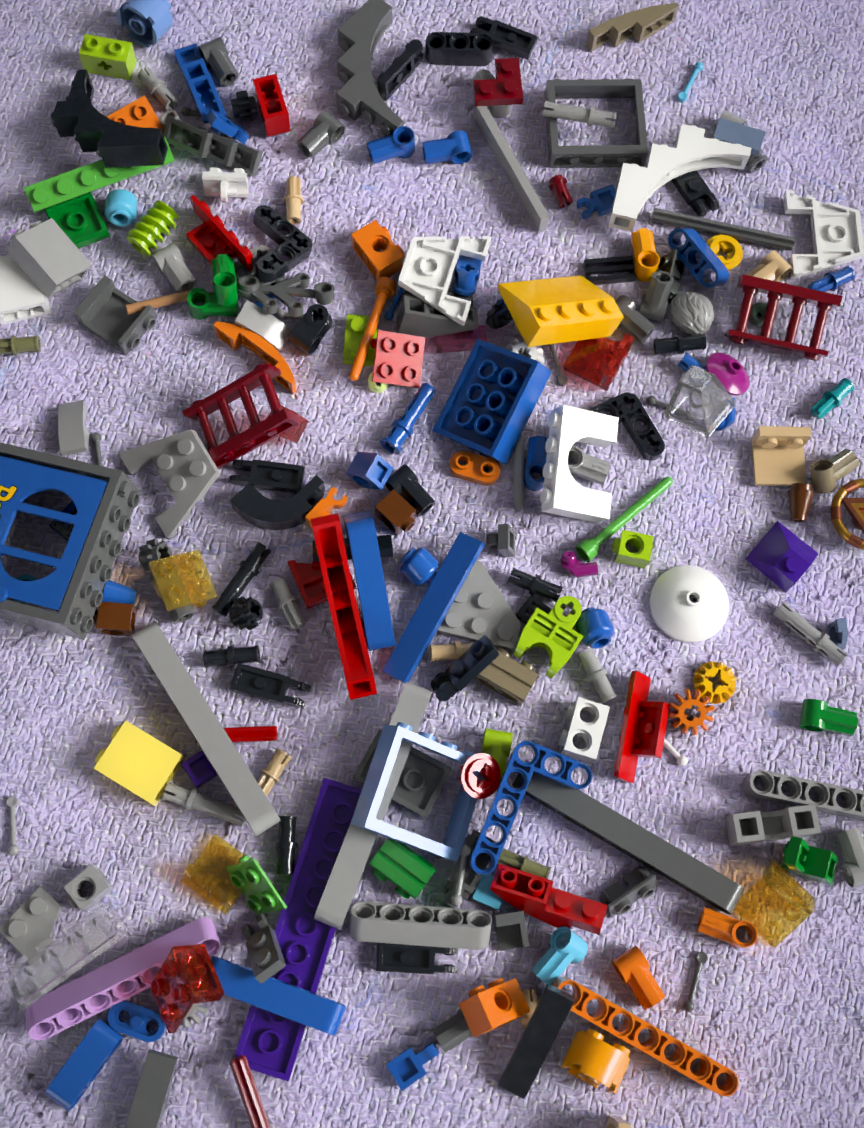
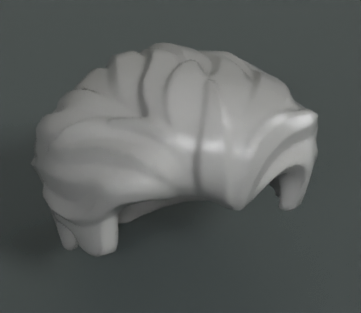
M686 291L679 293L671 301V319L682 334L686 336L706 334L714 320L713 305L706 296Z

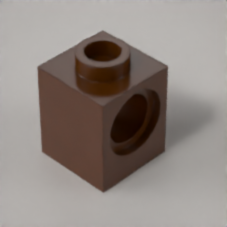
M394 489L375 506V515L397 536L402 531L408 532L416 523V510Z
M102 602L99 610H96L93 616V625L96 626L101 635L131 636L135 631L137 610L133 604Z

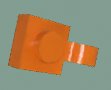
M331 488L326 498H322L305 516L307 526L312 529L310 519L331 515L332 509L344 507L348 501L347 496L344 495L341 500H334L333 497L337 493V488Z

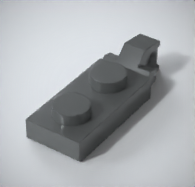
M473 830L466 843L470 847L471 852L479 835V832ZM486 836V838L488 839V841H490V842H492V843H495V842H496V841H494V840H492V839H490L489 837ZM480 853L476 856L475 865L477 868L484 870L490 861L488 854ZM461 854L445 885V888L450 890V893L444 905L449 908L456 907L451 902V898L456 891ZM470 856L467 857L461 896L466 900L470 894L472 895L482 874L476 873L470 867Z

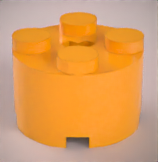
M587 1028V1031L580 1030V1032H575L561 1067L569 1068L568 1073L595 1088H598L600 1083L607 1086L605 1092L616 1095L630 1061L628 1057L630 1050L617 1043L611 1046L602 1041L604 1038L602 1034L590 1028Z

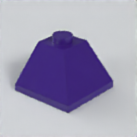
M777 521L745 559L782 590L787 592L811 566L818 553Z

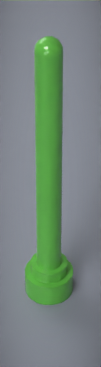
M669 476L664 477L594 538L583 539L575 546L578 555L584 561L590 562L597 556V551L601 544L672 485V478Z

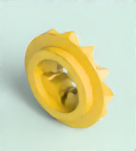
M716 235L707 241L706 244L729 272L734 267H738L743 257V250L736 239L728 235ZM719 250L723 253H728L726 258L722 255L718 256Z
M709 661L696 670L693 677V686L695 690L701 691L700 698L707 695L710 697L708 703L720 704L729 700L736 691L737 678L734 677L732 668L727 667L723 662ZM717 673H719L718 680L723 684V686L718 685L716 689L712 692V682L709 681L708 678L712 679Z

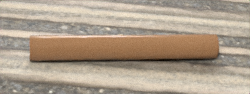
M190 290L125 305L126 313L130 315L143 312L148 305L155 309L187 301V295Z

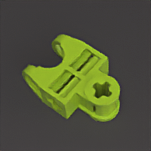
M563 596L558 599L549 614L536 608L522 631L513 655L520 659L524 651L528 652L533 647L544 648L550 657L548 664L550 668L545 675L552 679L568 662L583 638V635L572 629L582 612L580 602L575 597ZM566 607H569L571 611L566 617L562 613Z

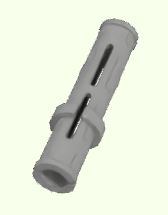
M545 100L544 108H550L553 111L543 109L542 117L546 116L587 123V126L591 127L594 124L614 128L615 121L605 120V118L616 119L617 112L595 110L593 106H590L589 109Z
M785 602L773 614L813 647L812 650L814 652L818 651L836 667L848 655V653L829 639L830 636L828 634L821 633Z
M171 782L167 784L165 788L167 792L163 793V800L185 806V810L192 811L194 809L243 827L245 819L237 806L199 794L197 789H192L191 791L174 785Z

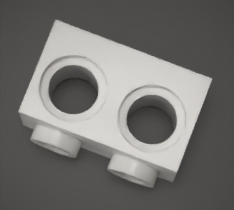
M580 697L577 698L574 704L570 703L565 719L570 720L567 730L562 729L558 745L563 746L561 754L593 763L598 755L610 706ZM580 711L590 712L593 717L592 722L586 723L582 721L579 715ZM573 737H582L585 740L586 747L584 749L576 748L572 742Z

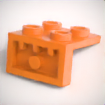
M145 95L107 116L109 119L125 125L142 128H161L164 134L165 129Z

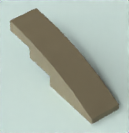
M677 3L655 5L612 18L589 30L586 47L590 52L607 42L617 47L632 37L640 43L673 23L679 5Z

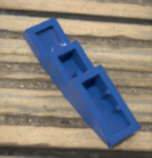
M197 44L174 50L179 68L203 123H209L206 116L210 109L227 117L211 74L208 72L204 59L200 55Z

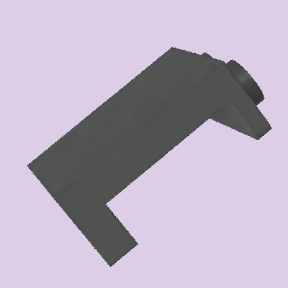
M105 275L73 312L80 326L126 356L131 350L137 348L141 337L146 331H150L154 327L157 319L155 310L150 305L143 312L127 315L125 305L136 303L137 301L115 288L113 280Z

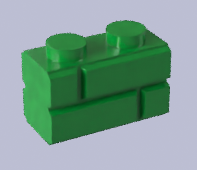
M387 838L369 864L374 868L372 873L378 879L384 882L387 879L396 885L395 891L406 899H409L410 896L416 899L437 869L407 845Z

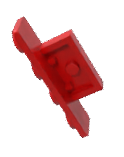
M195 195L189 197L195 214L203 221L202 224L186 233L188 241L211 266L212 260L217 255L227 254L230 258L234 259L236 257L249 272L253 270L251 262L253 255L248 247L239 244L234 232L225 229L220 217L211 214L210 208L204 200L199 201Z
M639 671L631 672L628 683V695L623 712L624 718L619 736L617 760L614 765V777L627 783H634L638 757H662L670 704L666 702L648 701L651 678Z

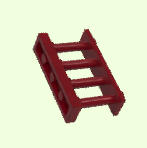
M745 274L738 278L736 287L743 289L744 296L736 329L725 331L724 336L730 337V342L744 345L748 341L803 353V358L819 361V357L828 356L829 351L819 349L828 311L839 307L843 296ZM758 292L767 294V298H769L760 336L745 333L753 298ZM782 297L792 299L791 303L793 304L784 341L770 338L778 302L782 300ZM807 303L815 304L816 309H818L809 347L794 343L803 306H806Z
M269 363L259 364L250 373L208 397L194 401L189 408L182 411L183 416L199 421L208 447L207 451L218 469L300 424L297 414L282 409L271 381V379L281 374L280 369ZM261 385L272 411L270 417L263 421H260L250 391ZM240 397L250 422L249 429L242 433H239L229 407V403ZM217 410L221 412L229 435L227 441L220 445L217 444L208 415Z

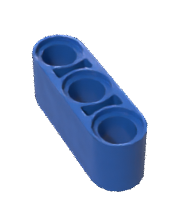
M677 228L670 232L668 236L670 248L678 250V258L703 287H719L726 284L729 278L727 268L694 229ZM683 234L686 238L684 245L681 242V236ZM698 252L701 255V260L699 263H697L696 261V254ZM713 270L716 273L715 281L711 279V272Z
M99 1019L63 1065L44 1094L67 1112L71 1111L118 1048L124 1036L113 1030L102 1019Z

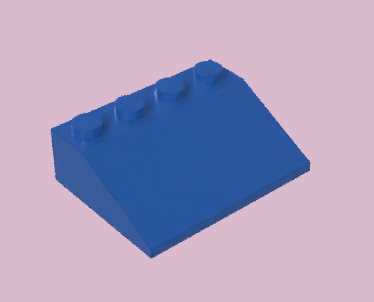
M477 339L432 431L506 465L552 372L537 360Z

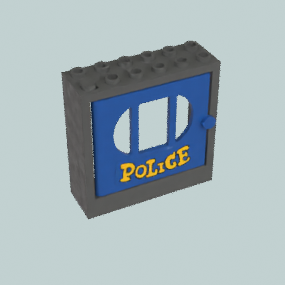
M0 442V557L1 555H7L56 568L55 571L42 579L21 581L11 577L5 571L0 558L1 619L85 640L87 633L93 627V616L96 608L102 603V592L105 583L112 576V565L115 557L121 552V541L124 533L130 528V517L133 509L137 507L140 500V491L123 471ZM40 491H60L73 500L77 508V514L71 515L22 502L30 495ZM23 512L74 525L62 558L57 559L5 546L4 543L16 513ZM9 598V599H13V600H16V601H20V602H24V603H28V604H32V605L44 607V608H47V609L59 611V613L52 612V611H48V610H44V609H40V608H37V607H33V606H29V605H25V604H21V603H17V602H13V601L6 600V599Z

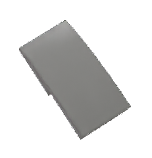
M248 300L235 320V325L258 334L279 352L291 332V329L271 314L264 313L262 308Z
M84 400L59 405L58 436L62 456L88 451L87 405Z

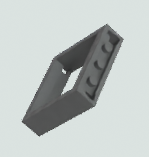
M641 79L547 80L544 98L549 102L556 103L555 99L633 98L637 145L559 146L557 118L546 117L549 168L622 167L623 163L637 164L644 167L648 156Z

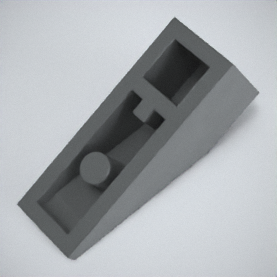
M406 295L403 297L397 315V333L426 338L474 330L479 326L477 308L470 307L465 325L462 326L421 299Z

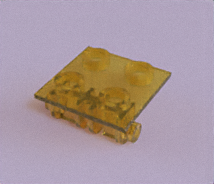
M199 550L149 562L167 611L196 604L197 608H201L207 605L208 600L218 598Z
M215 834L195 862L189 864L186 868L181 882L224 914H227L242 892L231 882L230 874L226 867L239 863L238 859L244 854Z

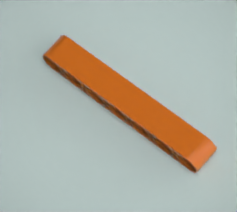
M559 977L552 983V986L560 990L563 986L570 984L573 988L572 996L575 997L571 1011L721 1096H731L738 1089L737 1075L714 1059L568 977ZM592 999H597V1011L593 1014H588L586 1011L587 1003ZM622 1014L624 1017L622 1026L614 1029L612 1026L614 1016ZM648 1028V1040L644 1043H639V1032ZM673 1043L675 1045L673 1055L665 1057V1047ZM695 1058H699L701 1063L699 1069L691 1072V1062ZM725 1073V1083L717 1086L716 1079L718 1075Z

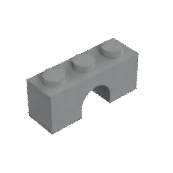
M815 804L788 807L771 812L737 813L724 818L729 846L790 839L791 836L799 838L809 837L821 833Z

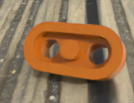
M458 451L450 459V471L457 478L485 486L492 485L499 479L500 466L494 459L467 451ZM465 460L467 464L461 466L458 461ZM489 467L492 469V472L486 473L483 471V468Z

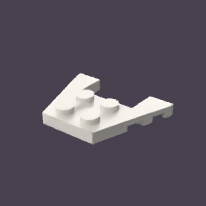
M792 190L785 191L783 194L785 214L810 215L814 254L791 255L789 259L790 266L792 267L790 271L791 279L839 266L863 257L864 244L859 210L832 202L825 204L816 201L815 197L806 195V197L798 196Z
M445 236L413 237L398 279V285L464 326L471 307V301L447 295L459 255L485 261L492 237L482 236V239H470V236H460V239H445Z

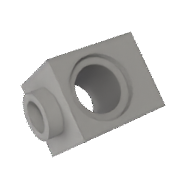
M93 864L64 886L68 893L65 898L75 910L80 908L88 911L115 888L100 868ZM90 881L93 885V892L89 897L84 898L81 894V888L84 883Z

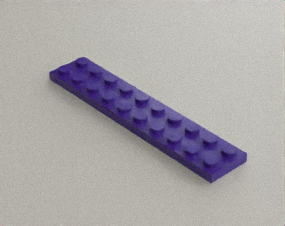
M327 778L323 779L284 900L287 908L281 910L275 928L286 966L272 976V978L315 994L320 984L336 928L314 920V916L362 791L360 788ZM251 1005L234 1057L245 1055L251 1070L289 1082L306 1025Z

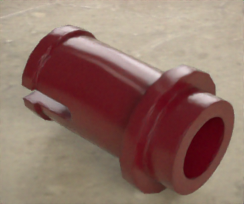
M562 175L553 176L549 180L550 184L548 187L550 190H553L559 208H565V202L568 207L573 203V199L566 186L567 180Z

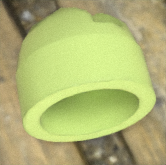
M372 372L368 377L369 389L374 393L385 391L388 384L381 383V385L376 386V382H372Z

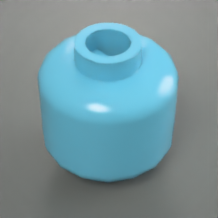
M116 189L109 192L105 200V216L107 220L118 227H125L134 223L137 218L138 209L136 196L124 189Z

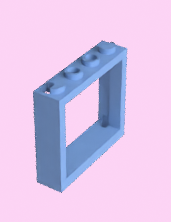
M398 722L397 726L384 725L351 824L442 859L458 862L477 802L476 798L470 797L467 792L462 790V784L442 844L378 820L376 815L402 739L462 765L467 761L466 757L473 756L475 753L469 751L458 752V746L442 741L441 744L434 741L435 736L425 732L416 734L412 732L413 727L405 723ZM473 771L477 780H484L480 771Z

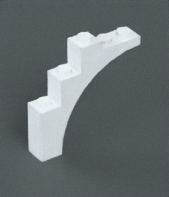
M681 124L675 148L653 143L646 168L637 164L623 163L608 226L632 232L640 210L658 188L673 178L700 169L726 167L744 170L750 157L751 148L741 144L719 141L715 138H705V129L694 125Z

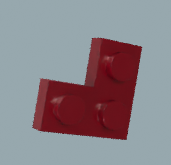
M519 58L495 59L496 79L473 80L475 106L523 104Z

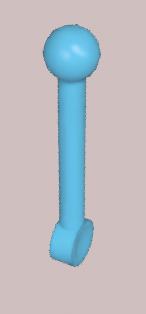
M695 63L694 71L683 92L678 94L677 99L679 102L686 101L687 92L698 72L703 69V63Z

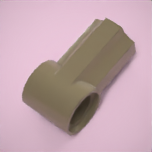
M844 449L829 460H818L810 465L814 492L824 494L834 491L837 488L836 482L859 466V459L852 450Z

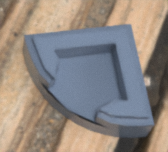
M839 618L827 627L831 641L843 650L847 644L848 628L846 618Z

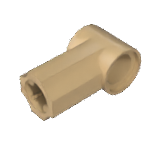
M773 250L763 258L759 266L747 275L780 282L789 274L792 267L776 250Z

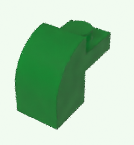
M791 836L790 841H787L783 850L781 868L808 880L832 885L838 857L832 851L809 846L803 838Z

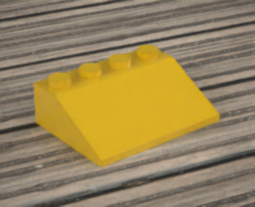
M581 275L499 283L497 286L527 347L611 337L624 318L614 298Z

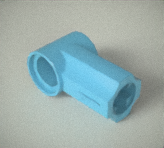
M566 926L559 927L553 932L550 939L551 947L531 970L546 985H552L570 963L580 962L587 954V943Z

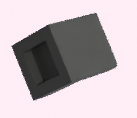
M524 911L493 916L497 945L500 951L529 946Z

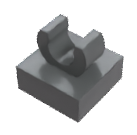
M498 524V534H487L486 544L490 545V549H498L504 557H515V531L509 524Z

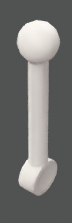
M664 738L663 745L676 757L677 763L680 766H685L688 763L687 757L680 755Z

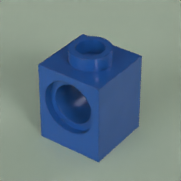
M357 452L346 474L362 488L382 490L394 468L378 453Z

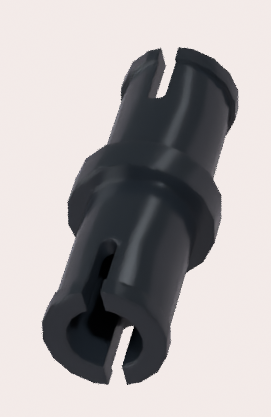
M677 334L676 337L654 339V353L659 355L677 352L679 355L684 354V351L705 350L706 336L705 334L690 336Z
M514 567L512 568L510 575L515 577L510 576L507 581L508 584L528 590V594H538L554 602L558 601L560 596L558 594L561 593L562 586L541 579L540 575L536 574L533 576Z
M230 645L227 649L203 651L205 668L221 665L236 667L238 663L260 662L259 645L238 648Z
M279 816L281 820L279 822L278 842H275V848H278L276 874H293L295 848H298V842H295L297 816Z

